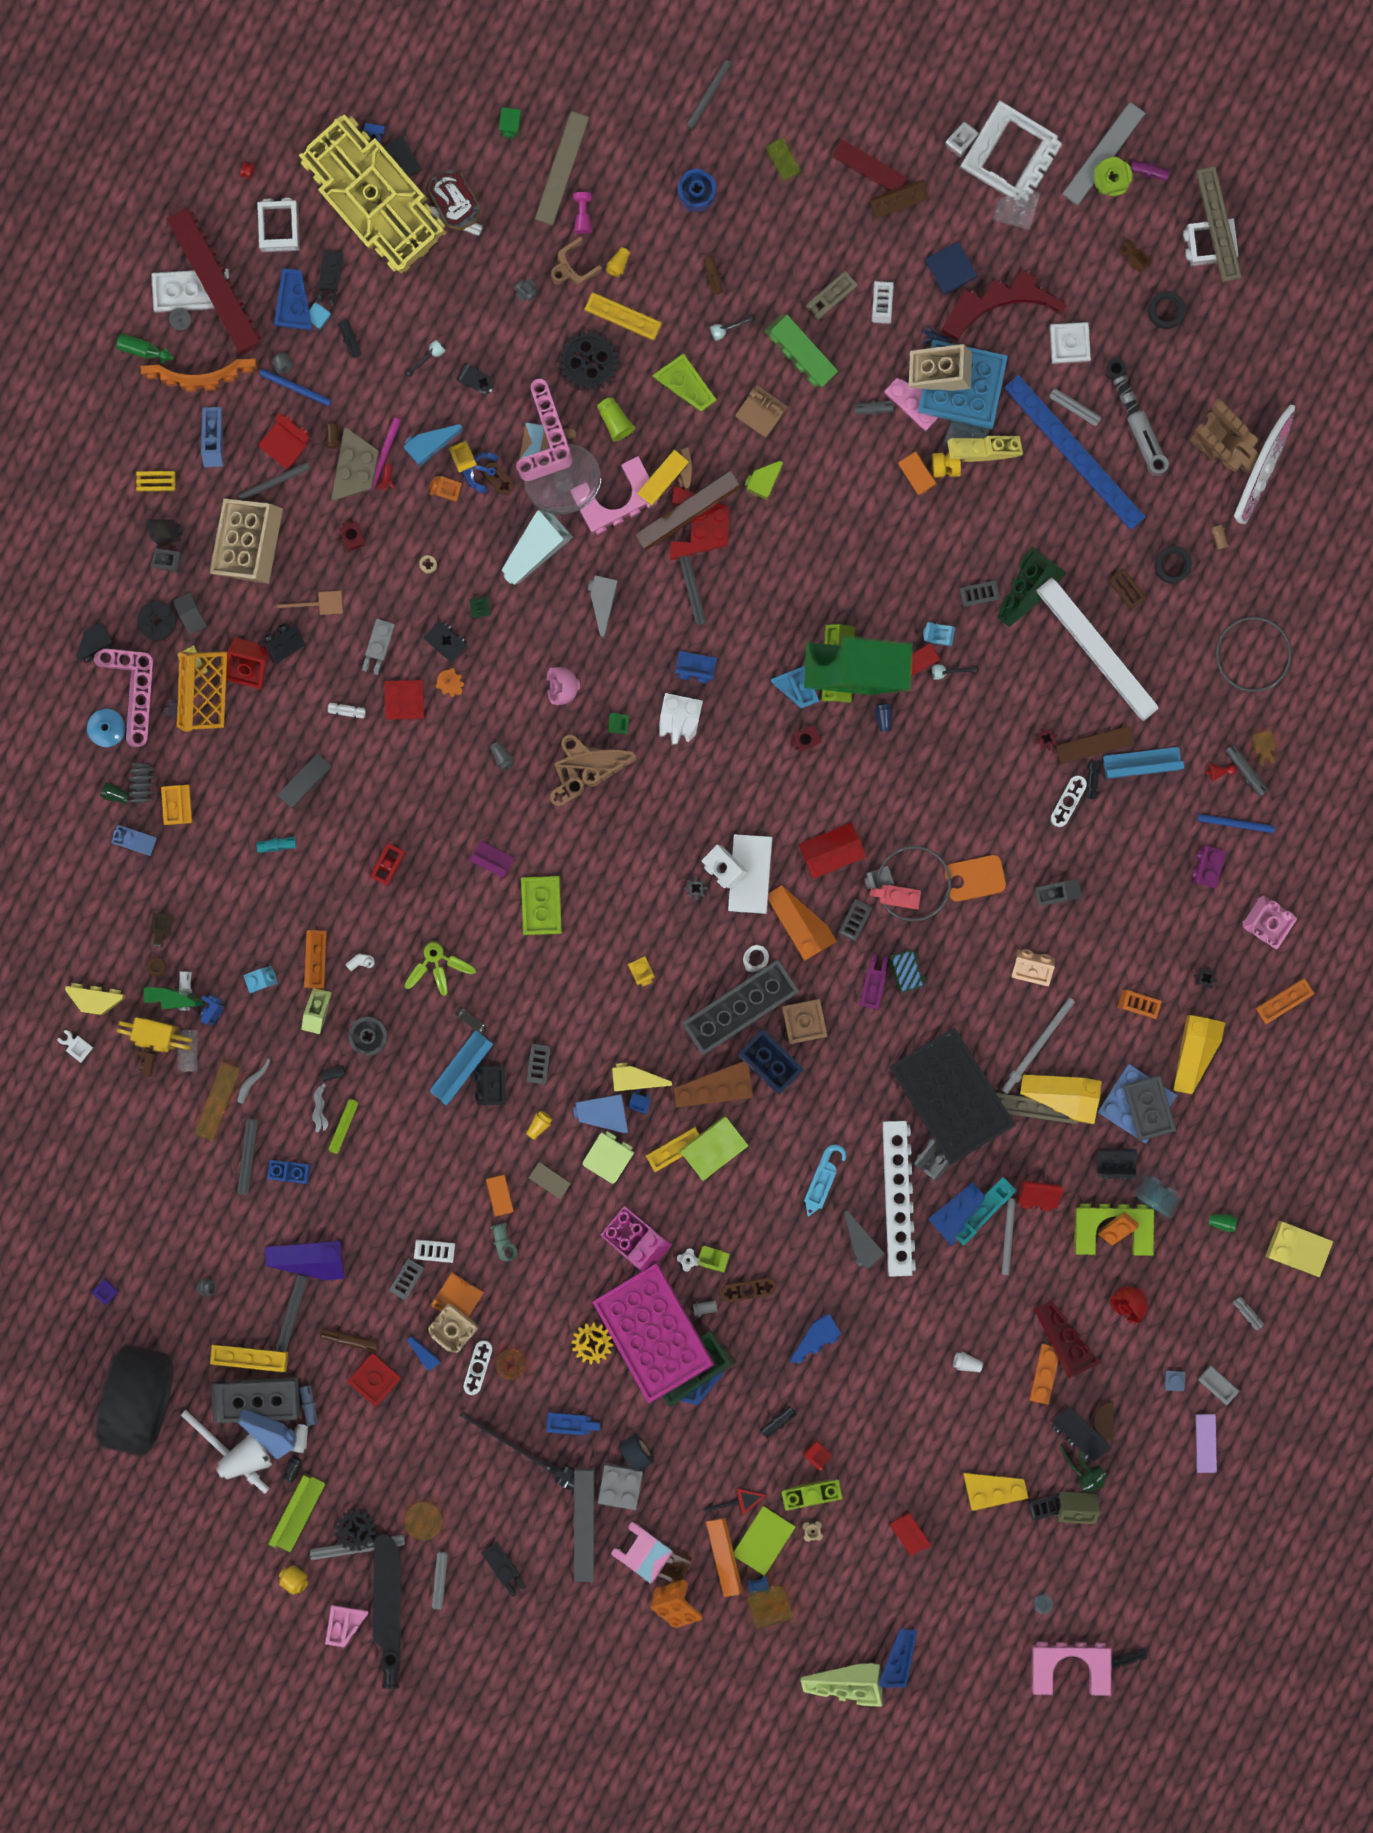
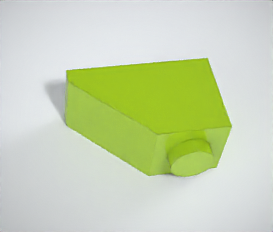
M778 461L755 470L753 475L749 474L745 485L748 486L746 491L768 500L783 462Z

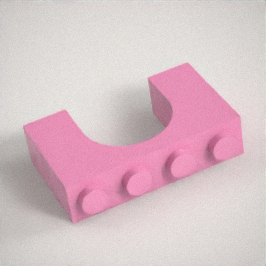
M638 456L621 465L632 487L631 499L624 507L616 510L602 507L594 497L588 483L570 491L591 534L596 533L599 535L607 530L606 527L612 524L617 526L624 522L623 518L629 515L630 517L641 513L640 509L646 506L647 508L653 507L637 494L650 479Z
M1039 1641L1037 1645L1032 1644L1031 1691L1033 1695H1053V1670L1061 1659L1068 1656L1079 1657L1088 1664L1089 1692L1091 1695H1111V1648L1105 1642H1095V1645H1087L1086 1642H1075V1645H1068L1067 1642H1056V1645H1048V1642Z

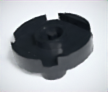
M151 602L141 608L137 617V625L141 633L147 638L155 641L164 640L174 631L176 616L166 604ZM155 616L162 619V623H158V626L152 623V619Z

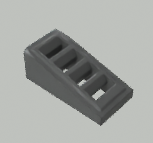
M996 581L959 588L963 608L1000 600ZM989 586H992L994 597H990ZM981 588L985 589L986 598L984 599L982 596ZM976 589L978 592L979 600L975 599L974 590ZM967 591H970L972 601H968Z
M855 899L838 933L856 942L872 907ZM858 906L866 910V913L863 914L856 910L855 907ZM855 913L863 917L862 921L853 917L852 914ZM849 920H852L860 924L859 927H856L848 923ZM846 926L855 930L856 933L853 934L845 930Z
M532 1044L526 1082L546 1084L551 1046ZM535 1050L546 1052V1056L535 1054ZM534 1058L545 1059V1063L534 1062ZM533 1065L544 1067V1070H535ZM532 1073L542 1074L543 1077L537 1078L531 1077Z
M408 1258L389 1291L406 1300L425 1267ZM408 1266H410V1267H412L413 1269L417 1270V1271H418L417 1274H415V1273H413L412 1271L408 1270V1269H407ZM404 1272L414 1277L413 1281L403 1275ZM400 1279H403L404 1281L408 1282L410 1286L407 1287L406 1285L399 1282ZM397 1285L406 1290V1293H402L395 1287Z

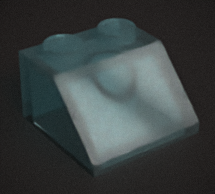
M1145 1176L1133 1196L1170 1219L1180 1200L1176 1196L1178 1192L1169 1186L1165 1189L1160 1185L1161 1181L1154 1176H1151V1178Z

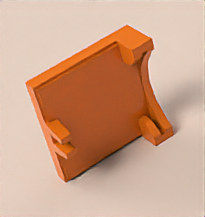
M451 1272L431 1306L442 1312L449 1303L469 1317L484 1291Z

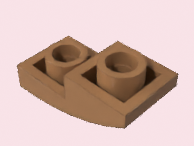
M685 448L681 450V454L689 461V464L677 478L680 487H684L688 491L691 485L692 464L689 449Z

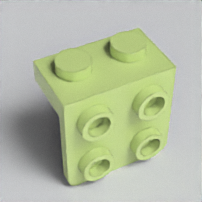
M607 1131L606 1133L601 1132L584 1159L583 1165L608 1182L615 1183L634 1152L632 1151V1146L624 1141L622 1144L615 1140L616 1136Z

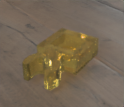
M1272 731L1252 734L1255 754L1261 753L1259 758L1260 766H1264V758H1269L1270 764H1274L1275 759L1270 754V751L1275 750Z

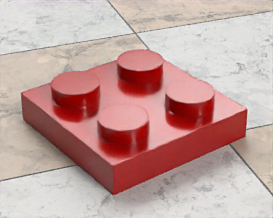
M423 680L384 681L386 720L424 719Z
M372 1353L347 1383L377 1407L402 1377L376 1354Z

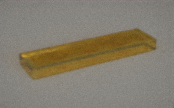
M224 1062L221 1063L195 1135L211 1141L214 1140L240 1072L239 1068Z

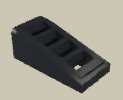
M1060 1493L1027 1500L1031 1520L1034 1521L1057 1515L1060 1510L1057 1503ZM1050 1500H1053L1055 1510H1051ZM1043 1502H1046L1047 1512H1044ZM1035 1504L1039 1505L1040 1513L1038 1514L1036 1513Z

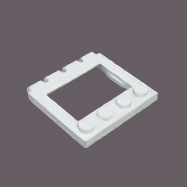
M999 101L960 168L1019 203L1021 200L1028 203L1034 193V190L1028 186L1037 188L1044 176L1038 169L1043 172L1047 171L1053 161V158L1048 153L1056 156L1062 143L1056 140L1058 138L1057 135ZM1009 121L1014 122L1019 127L1042 140L1015 187L1008 184L1006 180L995 173L982 168Z

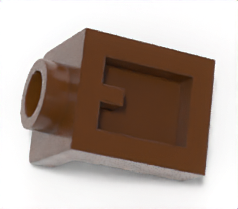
M141 1047L140 1050H135L136 1055L145 1056V1060L142 1059L140 1064L141 1075L152 1077L157 1054L152 1053V1049Z

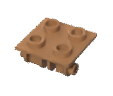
M756 385L735 417L766 438L788 407Z

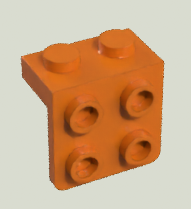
M683 1579L655 1588L650 1606L653 1611L675 1628L700 1621L703 1616L684 1600L688 1583Z

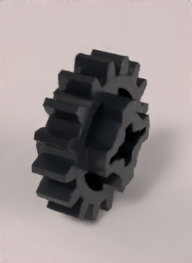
M350 1509L349 1515L344 1512V1518L337 1519L340 1525H335V1528L339 1530V1532L335 1533V1536H340L337 1542L339 1544L344 1542L343 1548L345 1549L350 1546V1551H354L355 1547H357L358 1551L362 1550L361 1546L368 1548L367 1542H374L371 1536L377 1535L373 1531V1528L377 1527L376 1524H371L374 1518H367V1512H364L362 1515L360 1509L356 1513ZM357 1517L365 1520L367 1524H360ZM349 1520V1525L347 1528H344L345 1523ZM355 1525L356 1527L360 1528V1530L357 1531V1536L353 1532H351V1530H354ZM365 1532H368L366 1538L362 1541V1536ZM351 1536L354 1543L348 1542L345 1537Z

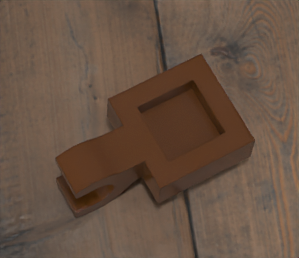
M1130 239L1124 242L1128 249L1123 245L1118 248L1122 255H1128L1127 259L1138 272H1141L1153 262L1141 248L1137 249Z

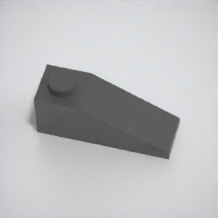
M845 1210L843 1213L853 1252L856 1255L854 1260L861 1268L865 1266L868 1269L884 1255V1252L852 1215Z

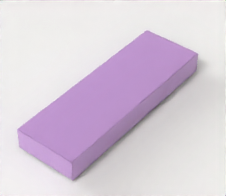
M1195 1414L1196 1472L1217 1473L1216 1414Z

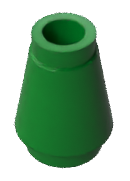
M1210 1214L1209 1225L1228 1233L1235 1232L1238 1217H1234L1233 1214Z

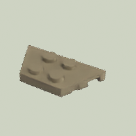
M345 427L331 498L333 501L373 489L380 453Z

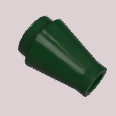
M105 782L100 796L104 800L126 804L129 793L112 782L110 784Z

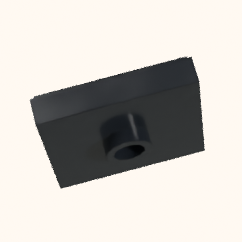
M403 136L384 146L385 150L409 177L422 171Z

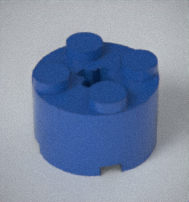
M701 169L687 171L678 184L680 203L686 210L693 212L704 211L713 205L716 197L714 178ZM697 187H698V190H700V193H696V192L694 191V188H697Z

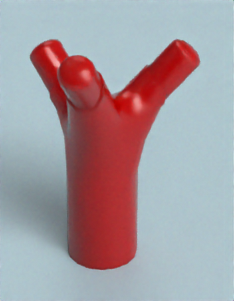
M385 464L383 478L377 489L383 486V491H386L388 484L392 489L395 488L391 480V464Z

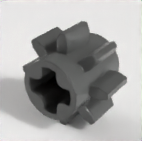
M524 278L521 279L514 288L517 291L516 297L522 302L525 299L530 302L538 292L535 289L537 283L531 278L527 281Z
M697 877L694 878V882L687 880L690 885L685 887L684 890H689L688 898L693 895L695 896V901H697L699 895L705 897L702 893L703 890H708V887H703L702 885L705 880L698 882ZM699 884L701 892L692 893L693 888L691 886Z

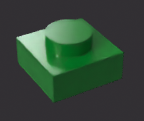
M610 713L608 733L627 735L629 716Z

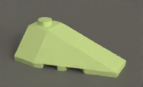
M857 1664L801 1677L803 1692L824 1697L834 1695L839 1697L841 1701H845L847 1698L857 1701L856 1704L862 1706H882V1687L878 1686L882 1676L880 1664Z

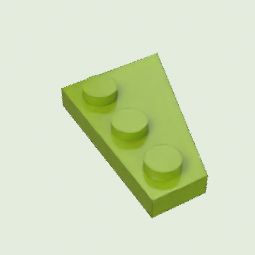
M684 354L652 375L653 378L700 412L717 401Z

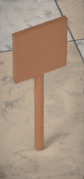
M341 591L318 592L319 602L278 604L277 608L319 606L320 615L343 614Z

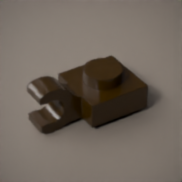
M153 913L150 932L156 933L153 946L163 948L164 934L170 935L172 915Z

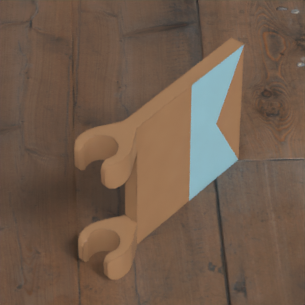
M526 423L520 459L550 449L543 425ZM563 429L566 438H576L577 433L575 430ZM556 438L553 442H558L561 438ZM543 461L541 464L546 465L549 461Z

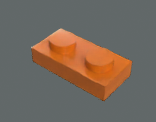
M1124 1212L1099 1229L1098 1235L1113 1246L1136 1230L1139 1223Z

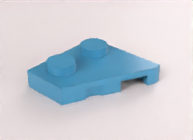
M805 666L771 679V683L801 709L819 702L814 689H804Z

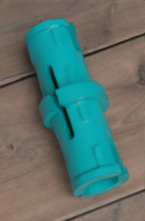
M295 836L288 838L273 837L271 840L256 841L258 853L280 852V850L296 848Z

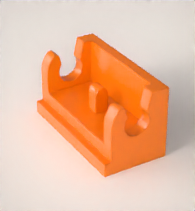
M915 451L898 463L918 495H922L938 485L918 452Z

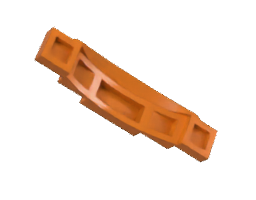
M236 359L218 371L201 375L175 373L159 364L141 366V374L146 379H158V376H160V380L166 383L167 386H175L179 382L180 387L185 392H196L197 389L204 388L205 391H214L217 387H221L220 380H223V382H234L235 379L239 378V371H242V373H253V370H258L256 359Z

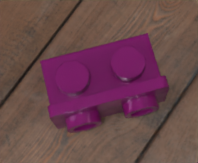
M1203 845V848H1199L1197 853V859H1199L1198 866H1194L1191 876L1194 878L1193 883L1216 888L1226 851L1209 847L1208 845Z

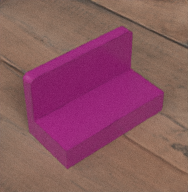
M480 841L469 861L505 878L514 861V857Z

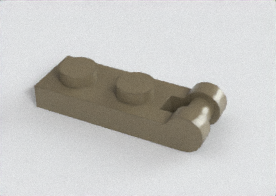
M844 271L814 297L805 308L808 311L811 310L815 315L814 318L819 321L858 285ZM819 302L824 305L821 310L816 306Z

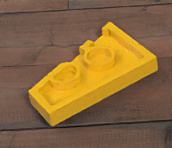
M963 1472L972 1511L1028 1498L1023 1478Z

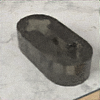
M461 1006L454 1013L483 1036L489 1029Z

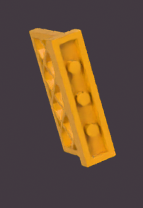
M227 652L179 653L177 728L183 731L224 728ZM202 657L205 663L198 669L195 666V658ZM215 657H221V663L215 668L211 662ZM209 665L214 671L206 678L201 672ZM217 674L220 677V682L214 687L210 681ZM200 675L205 681L197 688L194 685V680ZM208 684L213 690L205 697L201 690ZM217 693L219 695V702L214 706L209 700ZM199 694L204 700L196 707L194 705V698ZM208 703L212 709L205 716L200 710ZM214 712L218 714V723H211L209 721ZM199 713L203 719L198 724H193V717Z

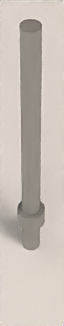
M1068 998L1018 1068L1011 1072L1009 1080L1001 1089L1004 1093L1008 1094L1015 1083L1021 1080L1023 1072L1075 1003L1073 999Z

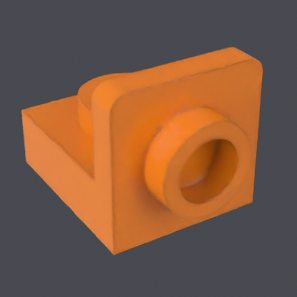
M442 476L434 477L429 486L430 495L457 502L462 483Z

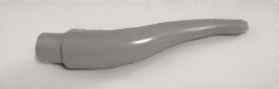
M270 1058L266 1060L265 1065L257 1073L250 1076L242 1084L238 1092L237 1102L244 1104L251 1086L268 1068Z

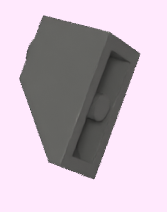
M1079 879L1035 887L1038 906L1082 898Z

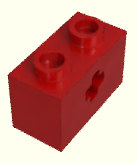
M387 843L370 877L389 887L406 852Z

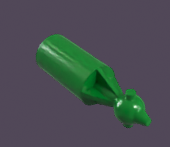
M121 333L118 338L117 350L145 359L159 357L163 364H165V361L174 360L168 348L160 351L151 342Z

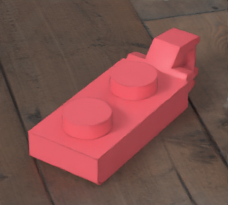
M882 885L881 889L871 888L870 896L879 897L881 904L918 910L921 891Z

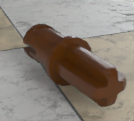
M715 256L704 258L703 262L707 271L706 278L709 279L713 295H719L724 290L719 276L721 272H718Z

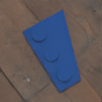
M282 268L274 325L313 331L303 272L301 270Z

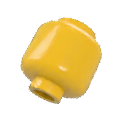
M294 1565L289 1568L285 1567L279 1574L280 1586L292 1595L302 1593L308 1585L307 1574Z

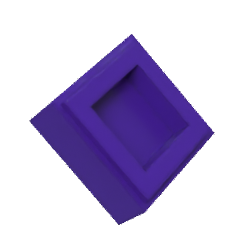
M105 1278L91 1293L104 1305H107L119 1291Z

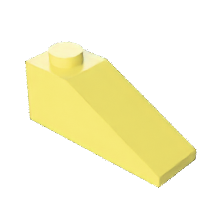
M627 1063L616 1064V1068H612L614 1091L672 1085L670 1080L633 1066H628Z

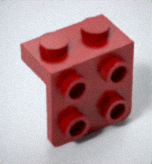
M279 413L275 418L276 424L259 443V447L280 465L288 469L309 445L311 439L308 436L310 433L302 426L296 427L293 424L295 421L287 414L283 416Z

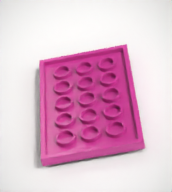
M658 1263L592 1302L648 1403L653 1402L715 1365Z

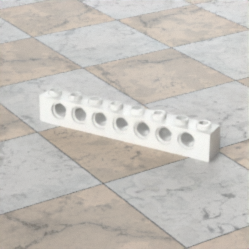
M882 1121L888 1276H912V1271H915L916 1267L915 1259L911 1257V1252H915V1242L911 1240V1232H914V1221H910V1213H913V1202H909V1194H913L912 1182H909V1175H912V1164L908 1163V1155H911V1144H907V1136L911 1135L910 1125H907V1121ZM895 1135L902 1137V1143L899 1146L892 1144V1138ZM896 1154H900L903 1157V1162L900 1165H895L892 1161ZM898 1173L904 1177L901 1184H895L893 1181V1177ZM897 1193L904 1195V1201L900 1204L894 1201V1196ZM898 1212L905 1214V1220L901 1223L895 1221V1215ZM900 1231L906 1234L903 1242H898L895 1239V1235ZM899 1251L906 1252L907 1256L904 1261L896 1259V1254Z

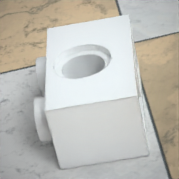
M716 845L702 860L705 864L704 869L709 874H714L718 878L717 882L723 888L733 889L748 873L721 845ZM723 863L727 865V870L724 873L720 870Z

